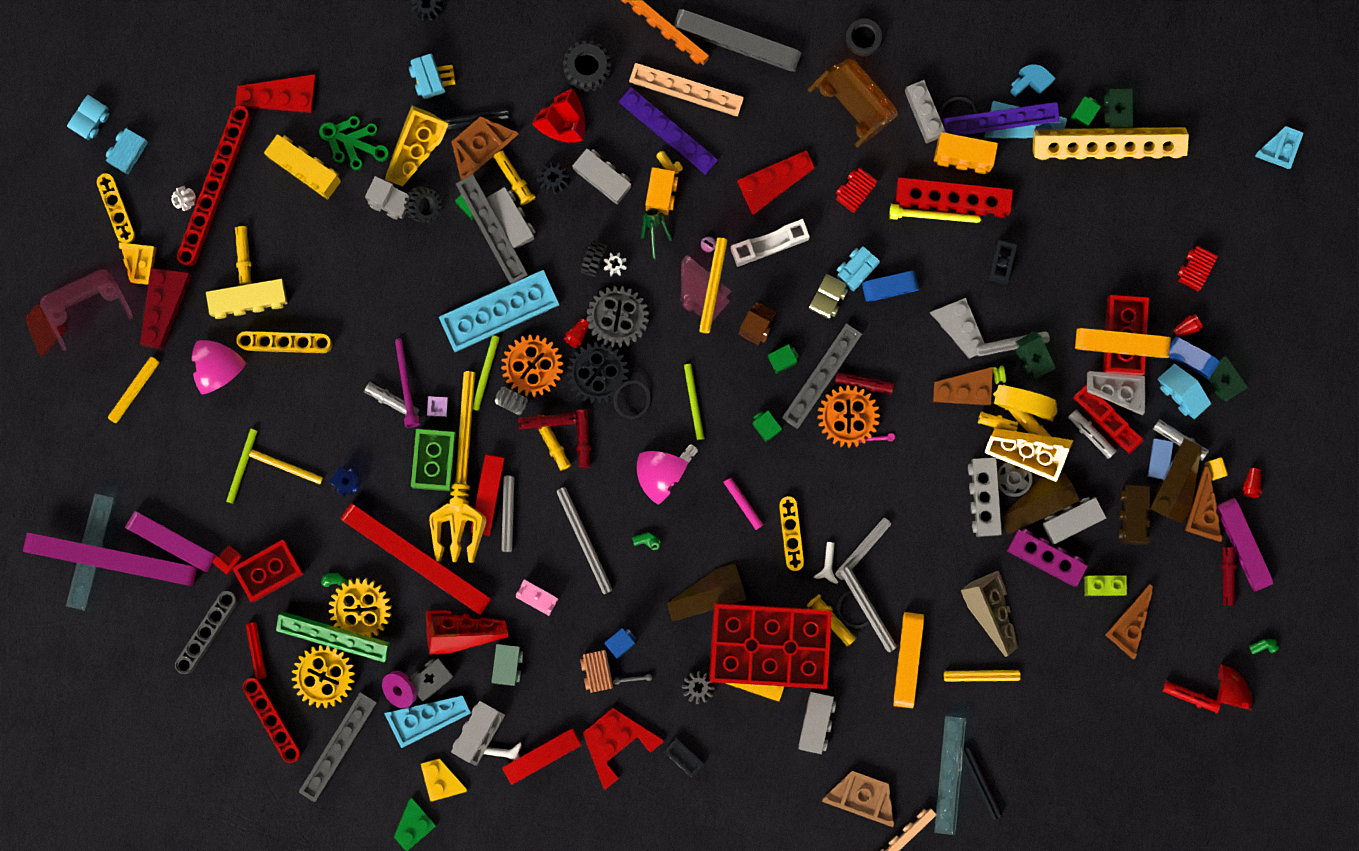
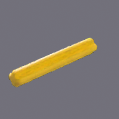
M154 357L148 359L109 414L108 418L112 422L117 423L159 365V361Z
M1019 670L944 672V681H1019L1021 678Z

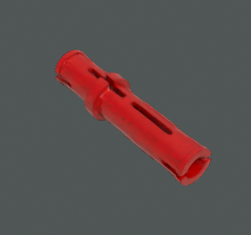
M1169 681L1165 682L1162 692L1193 703L1198 708L1203 707L1213 711L1216 714L1221 706V703L1206 697L1203 693L1198 694Z

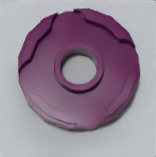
M392 671L382 681L383 692L393 705L398 708H407L416 700V687L413 682L411 683L408 680L409 677L401 671Z

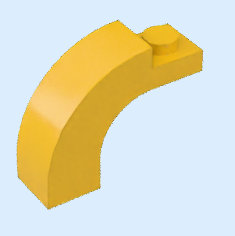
M998 385L994 404L1002 408L1030 413L1046 421L1053 422L1054 416L1057 414L1056 400L1031 391Z

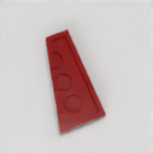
M314 74L237 86L235 105L312 113L316 76Z
M807 150L737 180L752 216L815 168Z

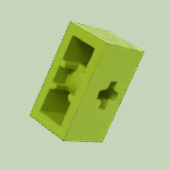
M1126 576L1084 577L1085 596L1127 595Z

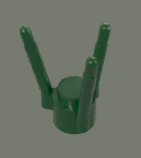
M658 209L645 211L641 238H644L646 227L650 228L653 259H656L655 228H658L660 223L669 241H672L670 231L664 220V213H660Z

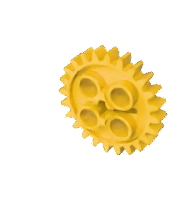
M358 577L356 583L350 579L349 586L345 582L342 583L343 589L339 587L336 589L338 595L333 594L331 596L335 601L329 602L331 606H334V608L329 610V613H334L330 620L337 621L334 627L340 626L341 629L372 637L373 632L377 636L379 634L378 629L382 631L385 629L382 623H389V620L385 617L392 615L390 612H387L388 609L392 608V605H387L390 598H384L387 591L381 592L382 585L375 587V581L368 584V578L361 582L360 577ZM366 594H370L373 596V603H367L365 601ZM346 596H352L355 600L354 604H348ZM359 605H361V608L377 607V610L365 609L362 613H360V610L345 612L343 609H355ZM368 613L373 614L375 622H369L366 619V615ZM350 614L354 615L356 623H349L347 616Z
M319 645V651L312 647L311 654L308 651H304L306 657L299 656L302 662L295 663L298 670H292L294 674H297V677L292 678V681H297L298 683L293 688L300 689L297 695L304 694L302 701L310 699L309 705L311 706L316 702L317 708L321 706V703H323L325 708H328V702L335 706V700L341 703L342 695L348 697L345 691L352 690L349 683H355L354 680L350 679V676L355 675V673L349 671L354 666L347 665L350 658L343 659L344 652L338 655V649L335 648L331 651L329 646L324 650L323 646ZM318 658H321L324 662L321 669H316L314 666V661ZM335 666L341 669L339 677L332 675L331 671ZM308 669H313L318 673L326 672L327 677L337 680L339 684L336 685L328 680L321 681L320 676L308 672ZM309 676L315 678V684L312 687L306 684V679ZM326 684H330L333 687V692L330 695H326L323 691Z

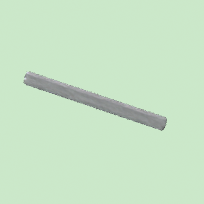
M565 487L558 489L557 494L597 582L603 594L612 591L608 578Z

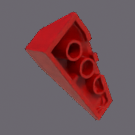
M447 610L426 611L429 654H449L507 638L506 622L485 617L480 619L469 618V614H463V616L453 615L452 611Z

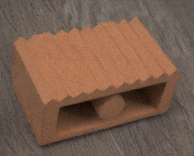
M606 650L584 654V659H580L582 671L586 670L587 678H584L586 690L590 689V692L593 693L614 688Z

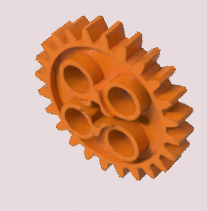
M529 335L528 340H525L522 336L521 343L514 340L516 346L509 345L511 351L504 352L508 358L502 359V362L506 363V365L502 366L501 369L507 370L503 377H509L506 383H513L512 390L517 387L519 388L518 394L525 391V396L528 397L529 393L532 392L533 396L536 397V392H539L543 396L544 389L550 392V385L556 387L554 380H561L557 373H563V370L558 369V367L563 366V362H558L562 355H556L559 349H552L553 342L548 345L546 344L547 338H544L541 342L539 335H537L535 340L532 339L531 335ZM529 348L537 350V354L534 357L526 355V351ZM544 353V356L535 364L537 368L535 370L531 369L525 378L521 379L520 377L529 369L528 363L533 364L539 355ZM545 360L551 362V367L548 370L541 368V363ZM518 362L524 364V369L520 372L514 370V365ZM537 375L539 378L538 382L530 384L528 382L529 376Z
M847 385L846 391H843L840 386L838 393L833 389L832 397L828 394L825 396L828 401H821V404L825 407L818 409L823 415L817 416V419L823 420V422L819 423V426L825 427L821 432L822 434L828 432L827 440L833 437V444L840 441V447L847 443L848 448H850L853 442L858 447L859 440L865 444V436L869 439L872 438L869 432H876L873 425H879V422L875 421V419L879 418L880 415L874 413L879 407L872 406L876 400H868L871 395L870 393L864 396V389L857 392V386H855L853 391H850V387ZM847 400H850V415L854 416L850 420V434L847 433V418L843 417L847 414ZM860 402L863 405V410L856 412L853 409V404ZM835 403H842L844 410L836 412L833 407ZM856 421L862 422L863 430H855L853 423ZM842 422L844 430H835L834 423Z

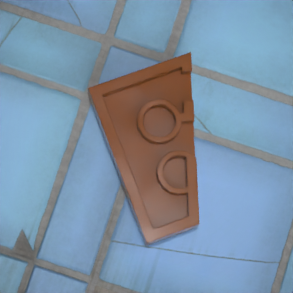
M993 367L934 382L933 402L990 406Z

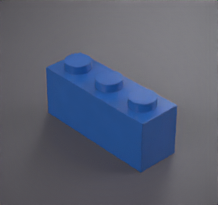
M622 628L607 640L605 645L618 659L635 645L633 641L636 638L629 629L624 631Z

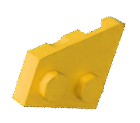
M441 759L421 764L430 801L467 792V788L463 786Z

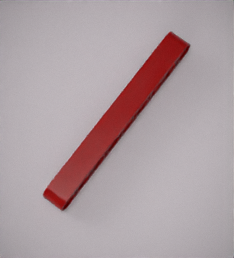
M236 106L230 114L179 248L177 258L185 267H193L199 258L249 126L251 115L244 106ZM245 112V118L238 120L237 114ZM232 130H239L237 137H230ZM226 147H231V154L224 155V149ZM225 165L226 168L224 172L217 173V167ZM217 182L219 184L218 189L211 191L210 185ZM206 200H211V207L203 208V203ZM199 218H205L203 226H197L196 222ZM197 235L199 238L198 242L190 244V238ZM186 253H191V260L184 262L183 256Z
M350 503L340 519L479 615L483 613L491 601V598L352 503Z

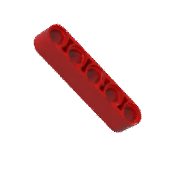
M256 678L247 679L243 684V690L280 755L288 763L298 761L301 757V750L262 682ZM252 681L257 684V690L253 693L248 689V685ZM261 698L267 701L265 709H260L258 706V701ZM270 715H274L277 718L274 726L268 724V717ZM281 731L287 736L286 741L283 743L277 739V735ZM290 748L296 751L294 759L287 757V751Z

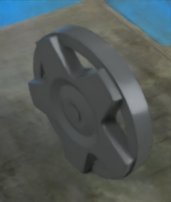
M1006 462L997 471L998 488L1007 496H1021L1031 487L1032 473L1023 468L1016 469L1013 464ZM1005 467V474L1000 475L1002 469ZM1027 474L1029 476V482H1027L1024 479ZM1001 484L1006 485V491L1002 488ZM1018 488L1023 490L1020 493H1015Z

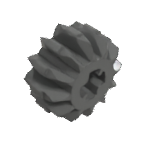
M501 387L494 400L499 406L517 415L522 414L528 403L526 397L507 387Z
M697 671V678L694 677L693 673H690L692 681L688 678L684 679L685 682L689 683V686L682 685L683 689L689 688V691L683 695L687 696L691 693L692 696L688 701L691 702L695 696L696 704L700 702L699 697H702L704 703L707 702L705 694L709 697L713 696L707 692L708 689L715 690L714 686L708 687V684L712 682L709 680L705 681L708 674L705 673L703 678H700V671ZM699 682V684L702 683L704 685L701 693L693 691L694 683Z

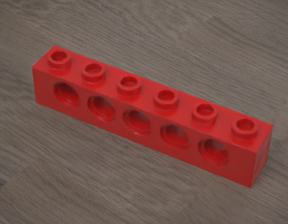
M898 178L895 203L905 208L916 205L919 209L924 210L934 207L938 211L943 212L953 209L957 213L962 214L972 211L976 215L985 216L987 213L994 214V217L1004 218L1011 212L1013 190ZM911 191H919L921 197L918 199L913 198ZM930 193H938L940 199L937 201L932 200ZM949 195H957L959 199L958 202H951L949 200ZM968 197H976L977 204H970L968 202ZM993 198L996 201V206L990 207L987 204V199Z

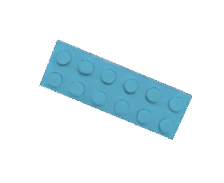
M544 270L446 313L440 316L439 319L454 352H457L559 306V303Z

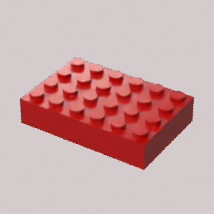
M714 603L709 681L827 689L832 611L828 609Z

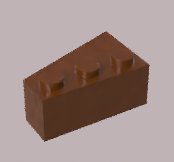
M756 302L744 319L739 335L757 345L761 342L765 343L770 334L771 328L769 326L777 312Z

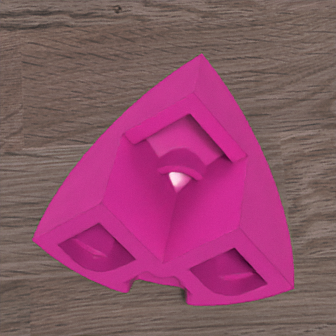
M206 340L196 341L192 361L196 363V372L193 373V376L201 394L212 392L224 386L238 375L246 365L241 356L220 343Z
M647 451L640 453L637 461V475L641 487L647 496L655 503L660 504L670 494V490L675 482L680 480L688 462L664 452Z

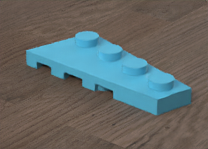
M993 101L990 112L1018 107ZM1059 117L1060 121L985 132L984 139L1033 138L1034 129H1065L1067 118Z
M459 696L384 714L401 748L471 714V711L464 697Z

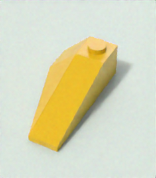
M412 105L385 180L403 186L421 163L428 158L433 149L440 144L449 123L428 111Z

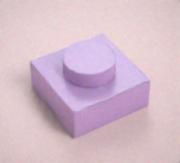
M428 396L427 416L447 417L448 397Z

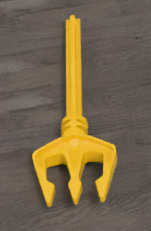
M470 371L464 372L456 478L455 483L451 485V488L455 490L450 493L454 498L450 499V504L444 505L430 515V527L437 562L441 561L445 548L440 543L442 522L450 520L452 534L450 550L453 562H457L461 551L460 540L465 523L468 520L474 522L472 543L467 547L468 560L471 563L474 562L486 525V517L470 506L469 501L465 500V498L470 496L466 492L470 490V486L467 484L475 382V372Z

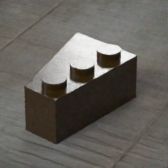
M1126 485L1120 491V501H1123V509L1120 508L1119 520H1122V528L1118 529V539H1121V544H1149L1150 537H1147V527H1150V520H1148L1150 487Z

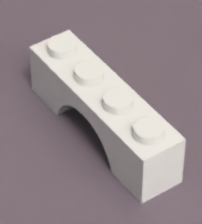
M803 219L785 225L770 234L732 245L731 251L737 267L808 241L810 236Z

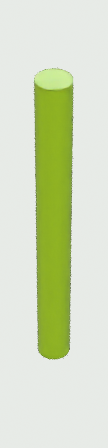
M492 336L473 401L472 409L479 411L499 342V337Z
M686 364L684 369L697 440H703L704 433L692 365Z
M250 429L226 502L234 504L249 454L258 432L256 430Z

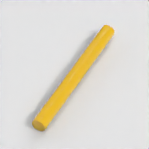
M251 450L249 457L315 483L321 484L323 481L321 476L255 450Z

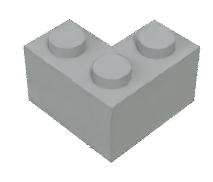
M375 176L365 195L370 207L379 212L381 209L387 211V215L396 220L398 217L404 218L405 210L408 209L404 207V204L408 202L405 201V198L410 196L394 188L391 183Z

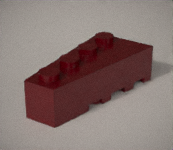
M151 268L140 342L142 346L158 349L164 348L192 275L185 272Z

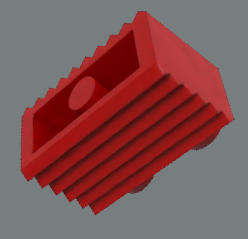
M859 168L857 171L853 170L847 177L849 182L846 186L842 184L836 192L838 195L836 200L852 213L856 212L878 182L862 168Z
M1197 245L1195 249H1190L1186 256L1189 260L1186 266H1181L1177 275L1180 276L1179 282L1199 291L1204 285L1218 256Z

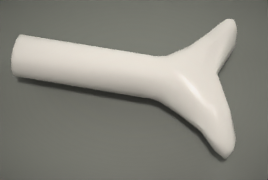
M827 542L824 569L815 575L814 578L821 579L825 577L837 584L838 581L832 571L835 543Z
M518 743L510 750L487 747L484 754L508 757L515 761L520 758L518 752L521 749V743Z

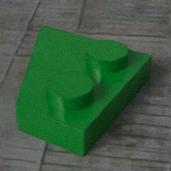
M413 798L409 800L394 836L405 851L410 850L436 827L435 823Z

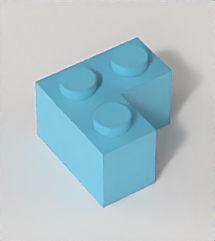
M1173 364L1158 378L1162 385L1160 389L1167 396L1169 394L1172 395L1174 401L1180 405L1178 407L1185 416L1190 415L1195 419L1211 405L1199 382L1176 364Z

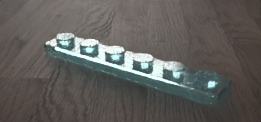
M99 494L94 495L82 544L102 548L114 498ZM80 563L76 564L66 606L86 611L97 567Z
M945 716L934 833L955 835L966 718Z

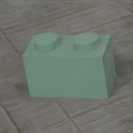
M496 644L491 683L516 686V682H520L521 671H518V663H522L523 651H520L521 647Z

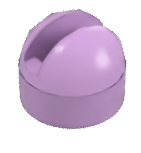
M707 236L702 239L701 248L705 252H712L716 247V241L714 238ZM707 240L708 242L713 244V246H709L708 244L704 243V241Z

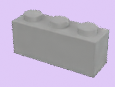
M923 80L906 87L905 94L925 142L929 143L937 140L941 132H946L925 81Z
M586 149L573 164V170L614 203L618 204L630 190L631 183L629 182L631 180L625 174L619 175L614 171L616 168L610 162L604 163L600 159L601 156L595 150L589 151Z
M504 187L486 198L514 250L534 240L533 234L535 231L530 223H525L523 219L525 214L521 207L517 208L513 201L516 199L511 190L507 192Z
M1090 497L1079 501L1080 506L1073 508L1071 505L1062 510L1063 514L1059 516L1053 514L1045 518L1046 522L1042 526L1052 545L1106 519L1096 498L1091 500Z
M810 692L798 749L818 754L826 751L828 740L825 739L826 731L830 732L832 721L829 720L830 712L834 713L836 702L833 701L834 697Z
M479 701L474 706L469 721L464 724L460 737L455 740L451 752L477 766L505 714Z

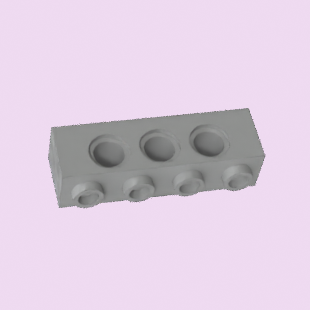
M996 458L972 459L971 464H968V473L972 475V483L969 484L970 494H973L974 502H971V513H975V521H972L973 533H976V537L1001 535ZM980 473L987 475L988 481L986 483L979 482L978 475ZM985 492L989 495L987 503L980 500V493ZM983 511H986L990 514V520L988 522H984L981 519V513Z

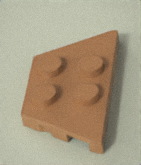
M851 771L822 800V802L888 826L893 827L894 825L889 784Z

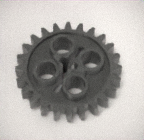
M614 286L613 291H610L607 287L606 294L599 291V297L594 296V302L589 303L591 309H587V314L590 315L587 316V321L591 322L588 328H594L592 335L599 334L597 340L599 341L604 338L605 345L608 341H611L612 347H614L615 342H618L619 347H622V342L629 346L630 339L636 342V336L642 337L641 331H646L645 325L649 321L646 318L649 312L645 311L647 305H641L643 298L637 300L638 293L631 295V289L624 292L623 286L620 291H617L616 286ZM621 301L622 306L617 332H614L618 302ZM611 303L614 305V308L608 309L605 305ZM631 307L633 311L627 312L624 308ZM608 321L612 325L606 327L602 324V322ZM627 324L630 326V329L624 330L621 326Z

